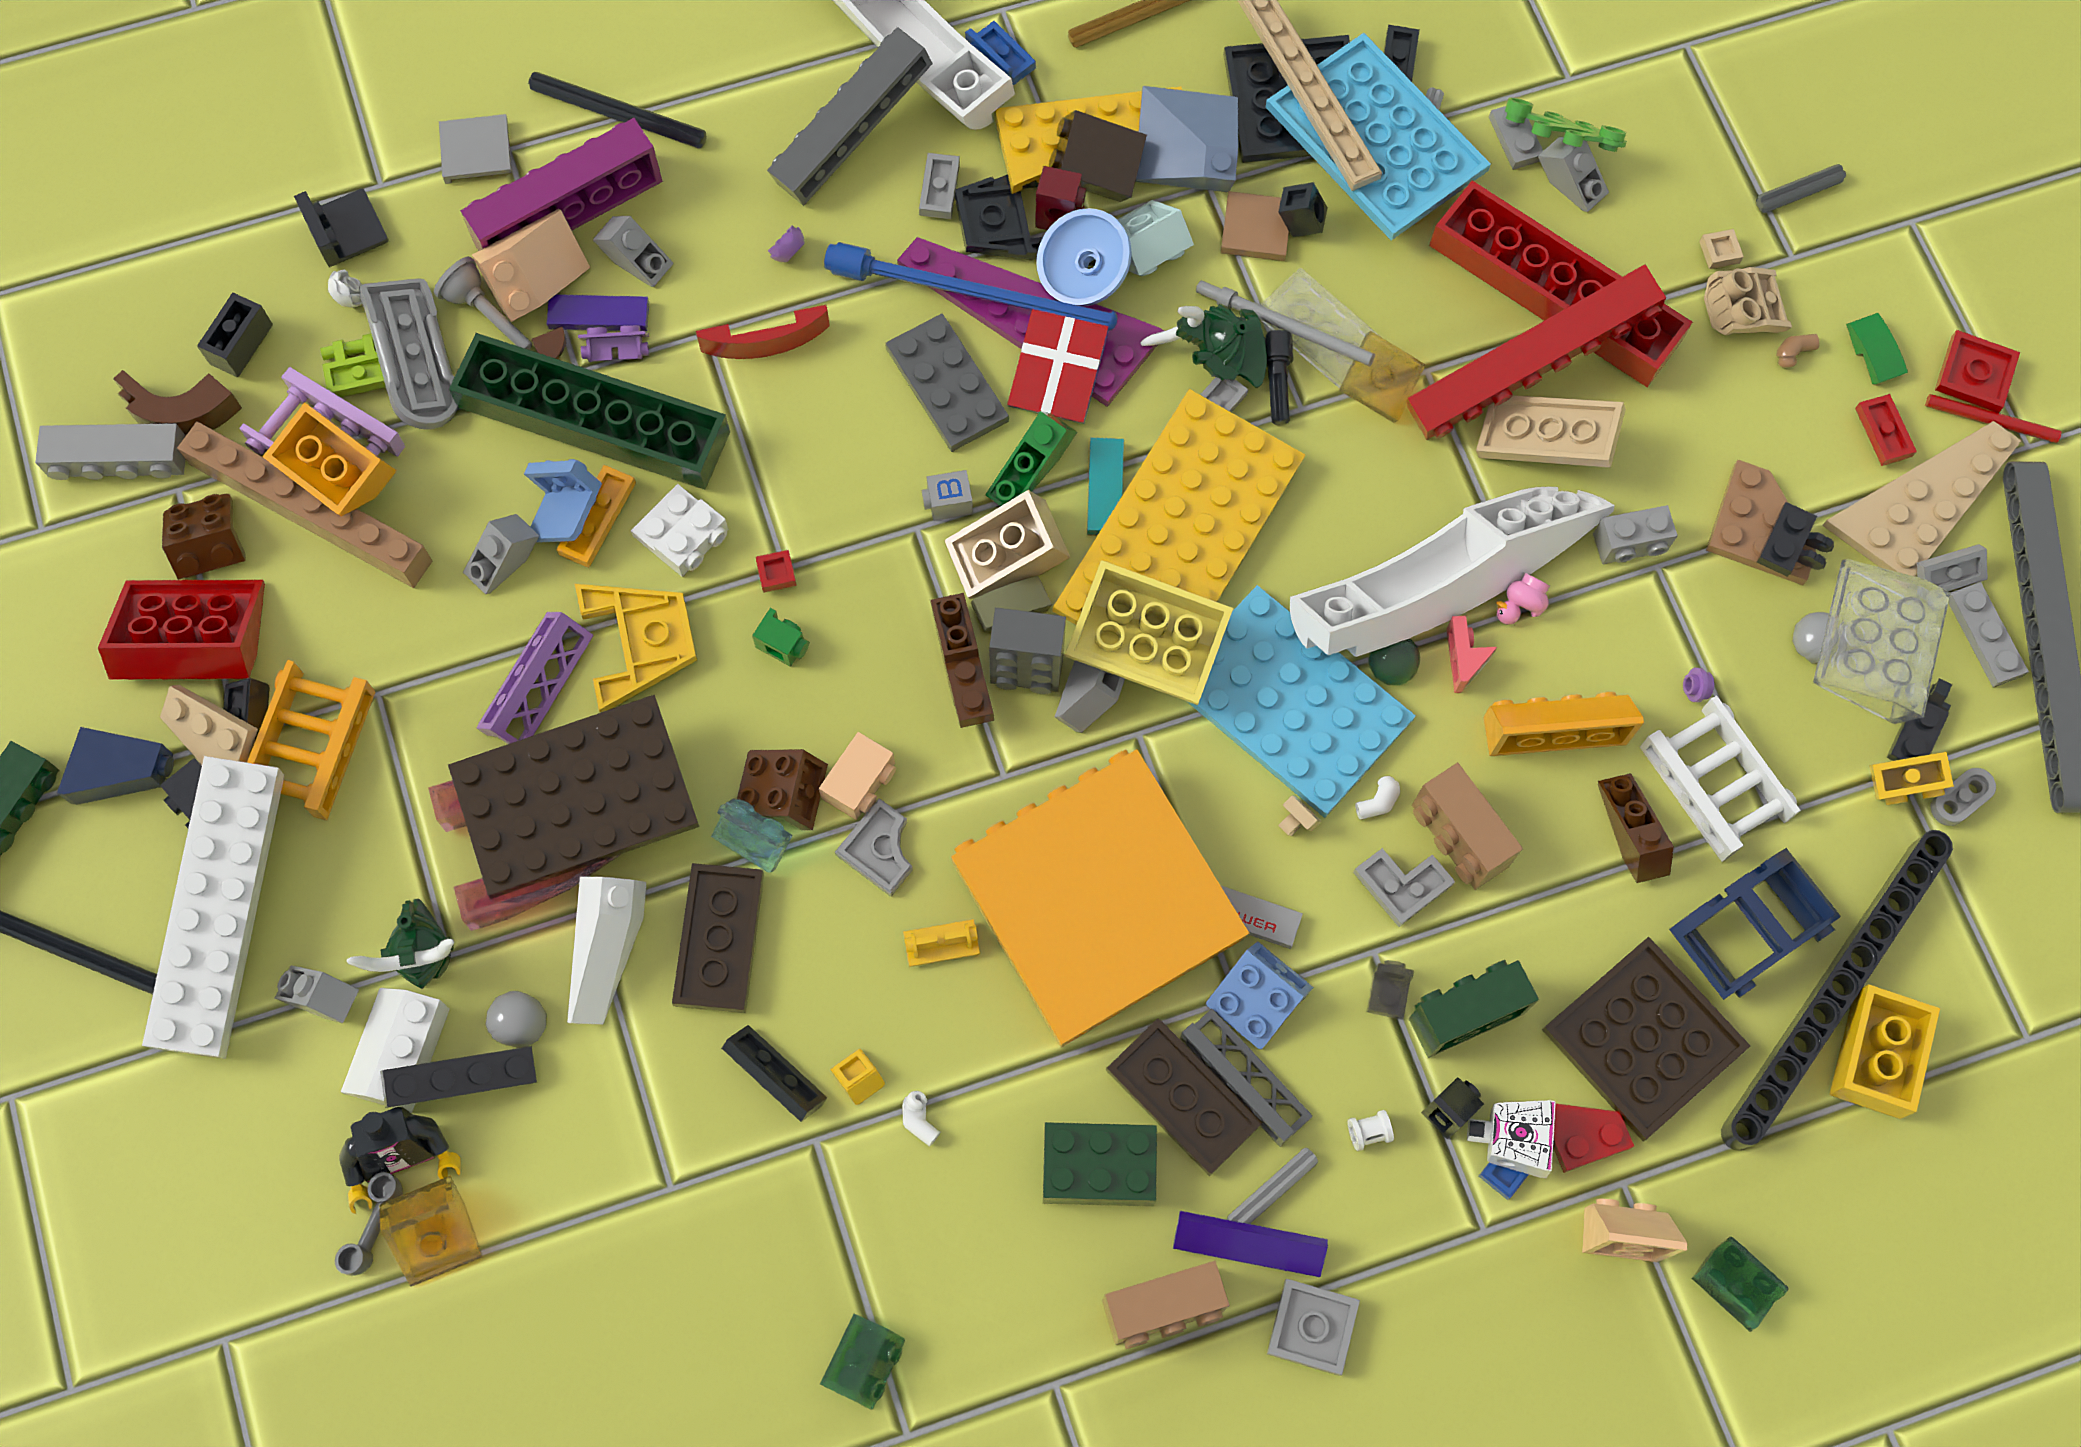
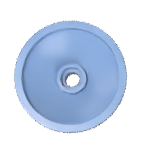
M1079 209L1062 216L1047 230L1037 253V271L1045 290L1060 302L1081 307L1091 306L1107 299L1120 287L1129 271L1132 256L1129 236L1117 219L1102 210ZM1096 260L1095 266L1088 269L1089 263Z

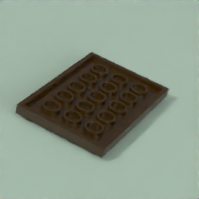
M655 695L448 764L485 888L490 899L700 827Z

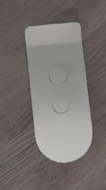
M418 278L361 285L360 299L366 312L393 411L403 422L415 428L435 429L444 426L454 417L458 405H456L449 391L454 376L438 324L434 299L427 282L424 279Z

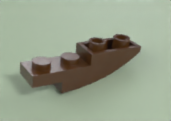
M964 593L931 599L930 602L940 649L960 728L994 721V713Z

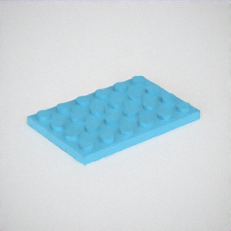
M1365 33L1352 40L1317 66L1382 172L1381 179L1351 191L1289 86L1287 85L1266 101V108L1391 241L1467 187L1472 180L1475 181L1488 172L1491 165Z
M1258 585L1231 613L1199 704L1196 705L1188 702L1324 818L1327 817L1393 744L1416 716L1339 652L1327 655L1318 646L1307 649L1301 643L1294 630L1290 612Z

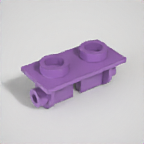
M636 325L621 326L620 332L607 333V328L605 327L587 328V334L578 335V338L586 341L587 346H581L582 359H588L589 362L613 360L612 348H618L619 360L643 359V356H649L648 342L642 343V337H649V333L640 331V326Z

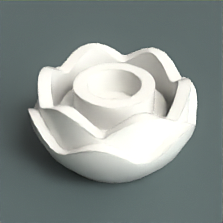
M346 270L333 271L328 280V291L332 298L343 307L354 308L362 305L360 299L361 282L356 278L349 277Z

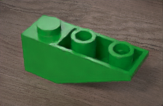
M1040 411L985 496L999 506H1002L1027 490L1032 492L1060 460L1078 432L1052 413Z

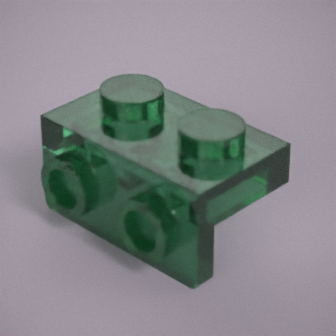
M1731 1236L1709 1253L1691 1278L1749 1332L1760 1325L1773 1304L1789 1290L1787 1285Z

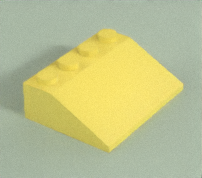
M1101 560L1065 657L1198 705L1233 608Z

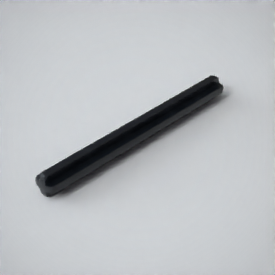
M533 72L529 78L528 84L530 89L622 122L635 118L642 129L696 148H702L706 142V131L540 72Z
M0 911V933L153 995L157 974Z

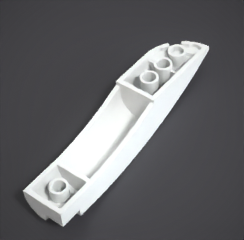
M832 0L877 47L897 27L922 45L933 64L916 83L969 129H982L993 122L991 114L1015 95L1011 78L963 38L925 0Z
M1535 487L1466 507L1461 516L1398 556L1350 578L1291 596L1290 615L1294 630L1301 643L1307 649L1318 646L1327 655L1347 649L1357 657L1406 640L1450 621L1452 616H1460L1507 590L1511 583L1521 581L1525 573L1532 574L1597 526L1602 518L1609 516L1614 511L1615 505L1603 498L1580 490L1575 494L1568 491L1558 492V487Z

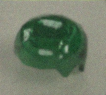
M1408 638L1369 652L1368 665L1377 680L1386 685L1400 686L1412 680L1417 674L1420 666V652L1413 640Z

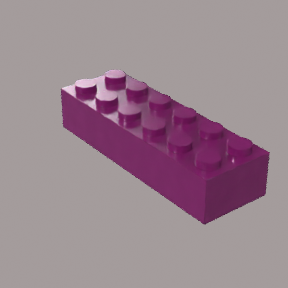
M632 118L625 123L615 125L610 131L597 138L587 140L582 146L569 153L560 154L554 161L540 168L530 170L524 177L510 184L502 185L492 194L472 201L460 211L478 251L557 209L562 211L571 231L663 181L654 146L635 118Z

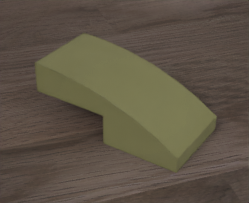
M1039 576L1005 585L971 601V605L984 632L992 630L995 607L1042 613L1048 611L1052 605Z

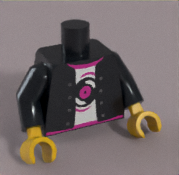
M395 1107L382 1113L369 1112L362 1120L354 1122L350 1126L352 1137L345 1141L339 1155L346 1186H351L348 1192L349 1208L354 1214H356L354 1203L357 1200H366L369 1210L372 1208V1199L368 1194V1187L362 1185L364 1181L369 1183L378 1173L387 1172L393 1174L434 1159L435 1156L439 1158L438 1177L442 1181H448L446 1167L454 1168L458 1175H460L461 1170L460 1156L457 1153L447 1151L449 1144L437 1123L432 1118L413 1115L404 1107Z

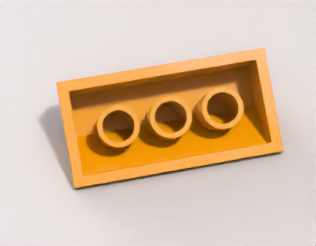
M1603 692L1592 698H1582V695L1574 694L1555 701H1548L1545 697H1537L1528 700L1527 703L1514 704L1512 700H1501L1493 703L1483 717L1489 756L1623 746L1630 742L1644 724L1643 716L1630 696L1616 695L1615 692Z

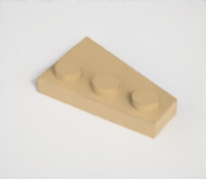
M181 685L169 686L160 718L201 764H203L204 756L247 763L258 731L257 728Z

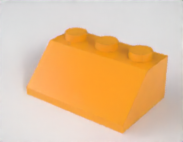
M305 402L263 455L264 459L341 517L375 499L397 471Z

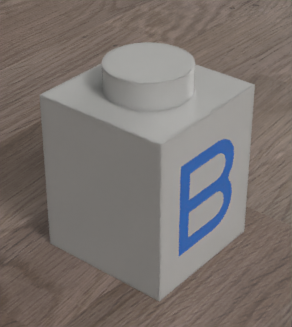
M967 470L926 476L927 489L921 490L924 509H931L933 521L973 514Z

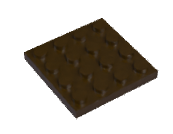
M1649 936L1542 1029L1608 1104L1621 1114L1623 1120L1642 1141L1647 1140L1750 1047L1749 1043Z

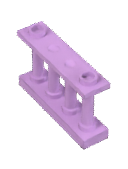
M291 367L282 375V379L289 388L287 391L289 395L259 432L244 423L239 428L247 439L245 444L252 451L262 456L273 444V441L270 439L299 404L308 402L314 406L315 410L329 420L334 418L341 422V429L352 437H357L360 434L367 438L369 443L367 448L377 456L380 452L385 453L387 450L398 457L405 448L398 432Z

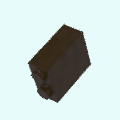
M1077 110L1066 115L1065 118L1063 117L1057 128V136L1060 137L1058 147L1051 154L1049 167L1082 174L1081 187L1086 188L1088 192L1118 202L1131 198L1147 134Z

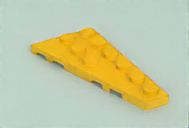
M1171 87L1166 89L1182 90V87ZM1142 91L1002 107L995 110L994 118L1012 194L1022 190L1023 185L1036 180L1039 183L1043 166L1049 167L1051 154L1058 147L1060 137L1057 136V128L1059 122L1071 112L1077 110L1138 131Z

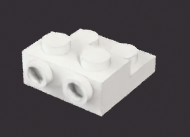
M677 484L631 530L634 538L683 577L689 570L693 571L701 564L704 554L712 546L717 547L723 542L729 529L723 516L702 499L698 501Z

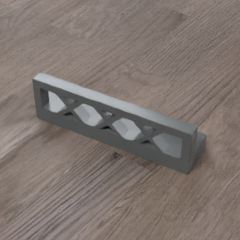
M1213 1009L1209 1010L1195 1024L1191 1023L1182 1032L1180 1040L1262 1122L1261 1127L1279 1147L1312 1118V1114ZM1210 1021L1221 1031V1045L1212 1044L1200 1031ZM1226 1037L1233 1045H1226ZM1226 1051L1241 1052L1246 1058V1072L1238 1071L1226 1059ZM1251 1064L1258 1072H1251ZM1251 1078L1266 1079L1271 1084V1099L1263 1098L1251 1085ZM1276 1091H1277L1284 1099H1276ZM1276 1105L1291 1106L1301 1117L1290 1127L1276 1112Z

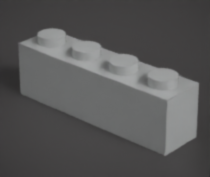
M177 424L40 426L35 463L48 477L56 480H67L69 477H85L98 480L102 479L103 476L134 479L137 476L152 475L156 478H169L171 475H184L185 458L177 447L185 438V434Z

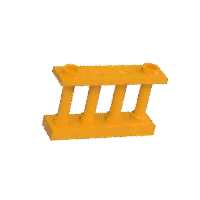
M287 660L284 669L280 670L276 676V690L247 763L268 766L271 756L316 767L317 774L313 784L305 786L283 780L281 794L304 800V808L313 817L328 820L376 692L367 680L353 677L350 687L345 689L302 679L304 673L294 661ZM296 692L341 703L342 708L338 719L329 721L291 711L290 707ZM284 723L329 735L330 740L326 750L319 754L278 743L277 741Z

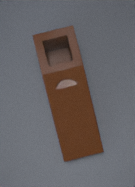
M1629 773L1598 781V787L1622 858L1635 882L1641 883L1670 876L1674 846L1632 774Z

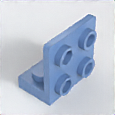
M1257 941L1242 955L1207 1000L1206 1005L1213 1009L1224 1021L1254 1046L1262 1049L1296 1006L1306 998L1314 987Z

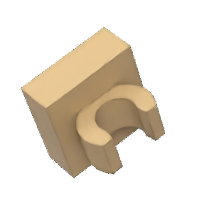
M1292 795L1283 804L1291 814L1278 826L1287 835L1292 836L1302 825L1307 830L1313 831L1322 821L1297 796Z

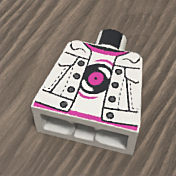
M1555 1101L1495 1103L1491 1109L1490 1121L1469 1119L1467 1141L1488 1143L1487 1161L1492 1164L1539 1178H1547L1552 1171Z

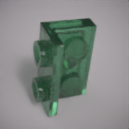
M853 1314L820 1385L872 1410L876 1402L884 1394L885 1383L889 1374L902 1355L905 1338L881 1325Z

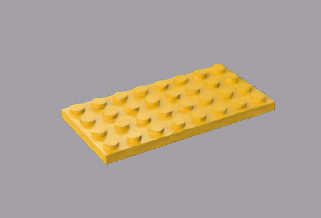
M1189 389L1054 604L1052 611L1059 616H1066V620L1077 625L1101 560L1218 602L1304 460L1305 454Z

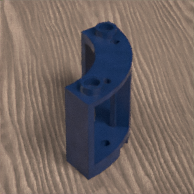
M1785 848L1725 888L1724 891L1728 895L1727 897L1723 898L1721 894H1718L1669 930L1724 1000L1734 992L1740 998L1757 985L1753 981L1755 977L1812 937L1819 942L1835 931L1831 924L1839 919L1841 915L1789 850ZM1764 881L1770 885L1805 930L1793 940L1753 890ZM1733 902L1736 903L1774 952L1736 980L1696 930Z

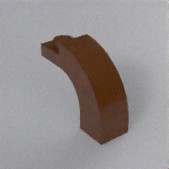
M124 370L113 378L121 389L117 394L128 404L126 409L138 424H177L185 436L196 422L214 430L226 423L242 409L234 395L209 373L192 389L173 397H161L148 392Z

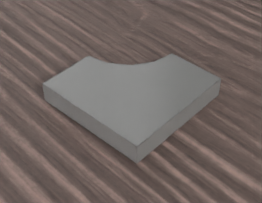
M879 798L838 847L835 855L891 897L913 870L912 865L904 858L900 847L901 833L907 823V818Z

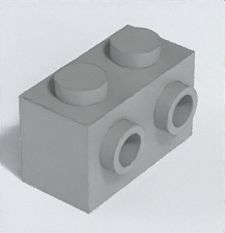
M1668 505L1604 517L1593 533L1602 564L1622 563L1638 557L1664 554L1678 536Z

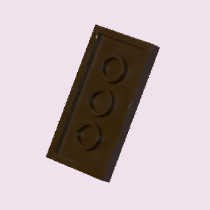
M692 863L672 998L673 1006L746 1013L764 880L763 870Z
M1159 1018L1106 1068V1071L1209 1176L1262 1125V1122Z

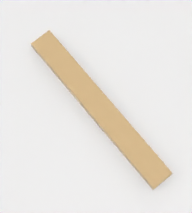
M1237 0L1351 191L1381 179L1382 172L1279 2L1277 0Z

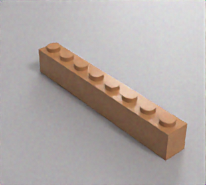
M199 422L194 424L177 447L190 466L412 588L417 585L433 562L425 547L417 541L358 509L342 517L266 459Z

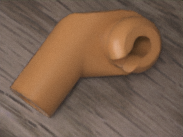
M1808 334L1786 338L1777 350L1776 356H1779V366L1794 367L1797 364L1796 355H1799L1800 352L1817 350L1819 348L1818 335Z

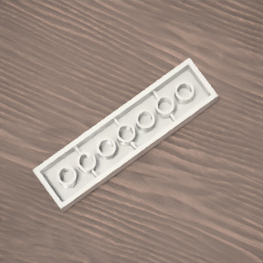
M204 756L142 1043L144 1047L226 1059L284 780V774L277 767Z

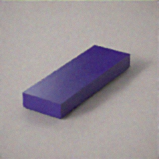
M555 295L548 302L547 326L548 329L563 327V330H587V328L605 327L607 331H620L621 326L636 325L640 326V331H647L649 299L644 296Z

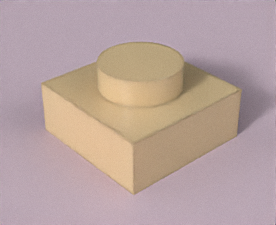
M1734 229L1704 234L1699 241L1709 269L1740 264L1744 257Z

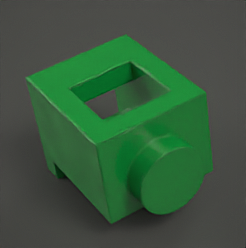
M771 607L752 635L755 648L790 667L796 658L801 659L805 655L810 644L808 640L803 638L801 628L788 619L780 621L777 611Z

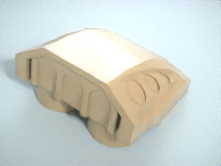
M1748 267L1744 269L1737 268L1733 271H1716L1708 277L1704 301L1712 328L1723 335L1757 332L1779 333L1792 328L1791 321L1787 319L1775 276H1777L1774 269Z

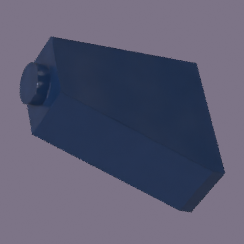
M80 727L57 794L69 803L78 805L160 788V785L165 782L166 777H169L172 773L174 754L162 743Z

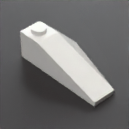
M580 877L567 1023L604 1024L644 918L646 882L609 877Z

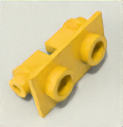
M974 919L903 931L909 967L980 954Z

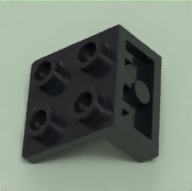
M364 189L356 190L323 205H320L319 201L312 203L306 191L294 196L317 247L329 268L386 244L389 241Z

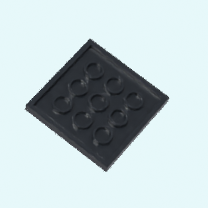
M1349 35L1301 39L1316 65L1350 43ZM1264 44L1224 47L1223 56L1230 96L1238 97V144L1241 162L1247 163L1311 156L1266 108L1267 99L1285 88L1288 84Z

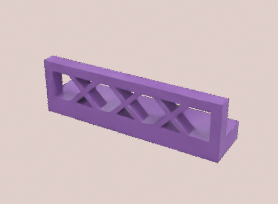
M547 612L476 729L487 736L498 737L507 744L533 736L592 639L593 634L562 612ZM567 628H569L580 638L573 649L564 651L562 636ZM558 658L560 669L558 675L554 679L546 680L545 664L549 659ZM540 687L542 696L540 705L537 708L528 709L526 699L530 689ZM522 716L524 731L517 740L505 732L513 718Z

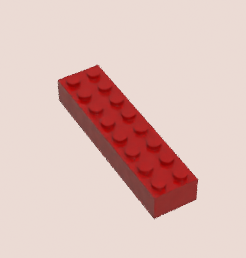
M1473 180L1437 223L1429 244L1430 247L1544 321L1622 277ZM1664 304L1661 308L1662 312L1648 322H1644L1642 319L1631 325L1632 329L1620 338L1614 339L1611 336L1601 342L1602 346L1593 353L1648 388L1681 344L1693 322Z

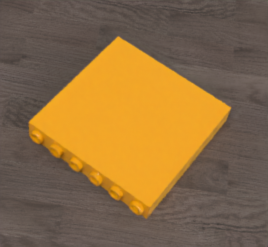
M1138 749L1131 753H1128L1127 750L1117 753L1108 760L1110 765L1100 771L1094 767L1078 777L1079 783L1067 789L1066 785L1058 787L1047 795L1048 801L1039 806H1036L1035 803L1027 805L1016 813L1017 819L1008 824H1005L1004 821L994 824L985 831L986 837L977 842H974L973 839L963 842L954 849L956 854L951 856L952 863L1060 1047L1067 1045L1244 940L1249 935L1247 928Z

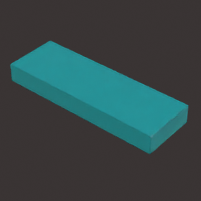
M1090 438L1087 535L1099 534L1122 497L1124 439Z

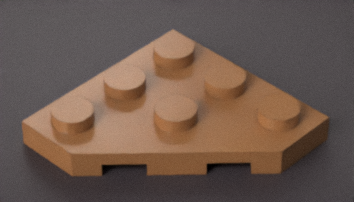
M1737 460L1733 466L1706 551L1800 585L1806 583L1811 570L1810 567L1796 562L1792 573L1786 577L1756 562L1782 506L1788 501L1769 470ZM1804 545V547H1803V549H1802V550H1812V551L1816 552V549H1813V548H1811V547H1809V546H1807V545Z

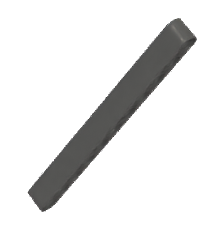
M2008 462L2003 472V485L2050 801L2056 813H2081V674L2049 469L2045 462Z

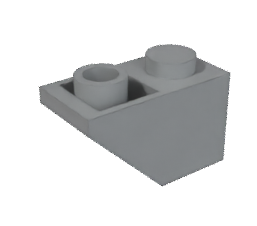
M1559 137L1538 158L1549 182L1582 211L1588 212L1609 191L1587 141L1583 140L1581 147H1575L1563 143L1564 137Z
M612 216L593 239L598 247L616 265L650 287H654L673 265L668 256L631 216Z
M517 514L489 521L463 573L485 594H489L527 561L539 535Z
M1075 660L1055 718L1075 732L1082 733L1117 702L1125 678Z
M291 965L278 982V992L275 999L324 1019L343 1023L359 989L324 972Z

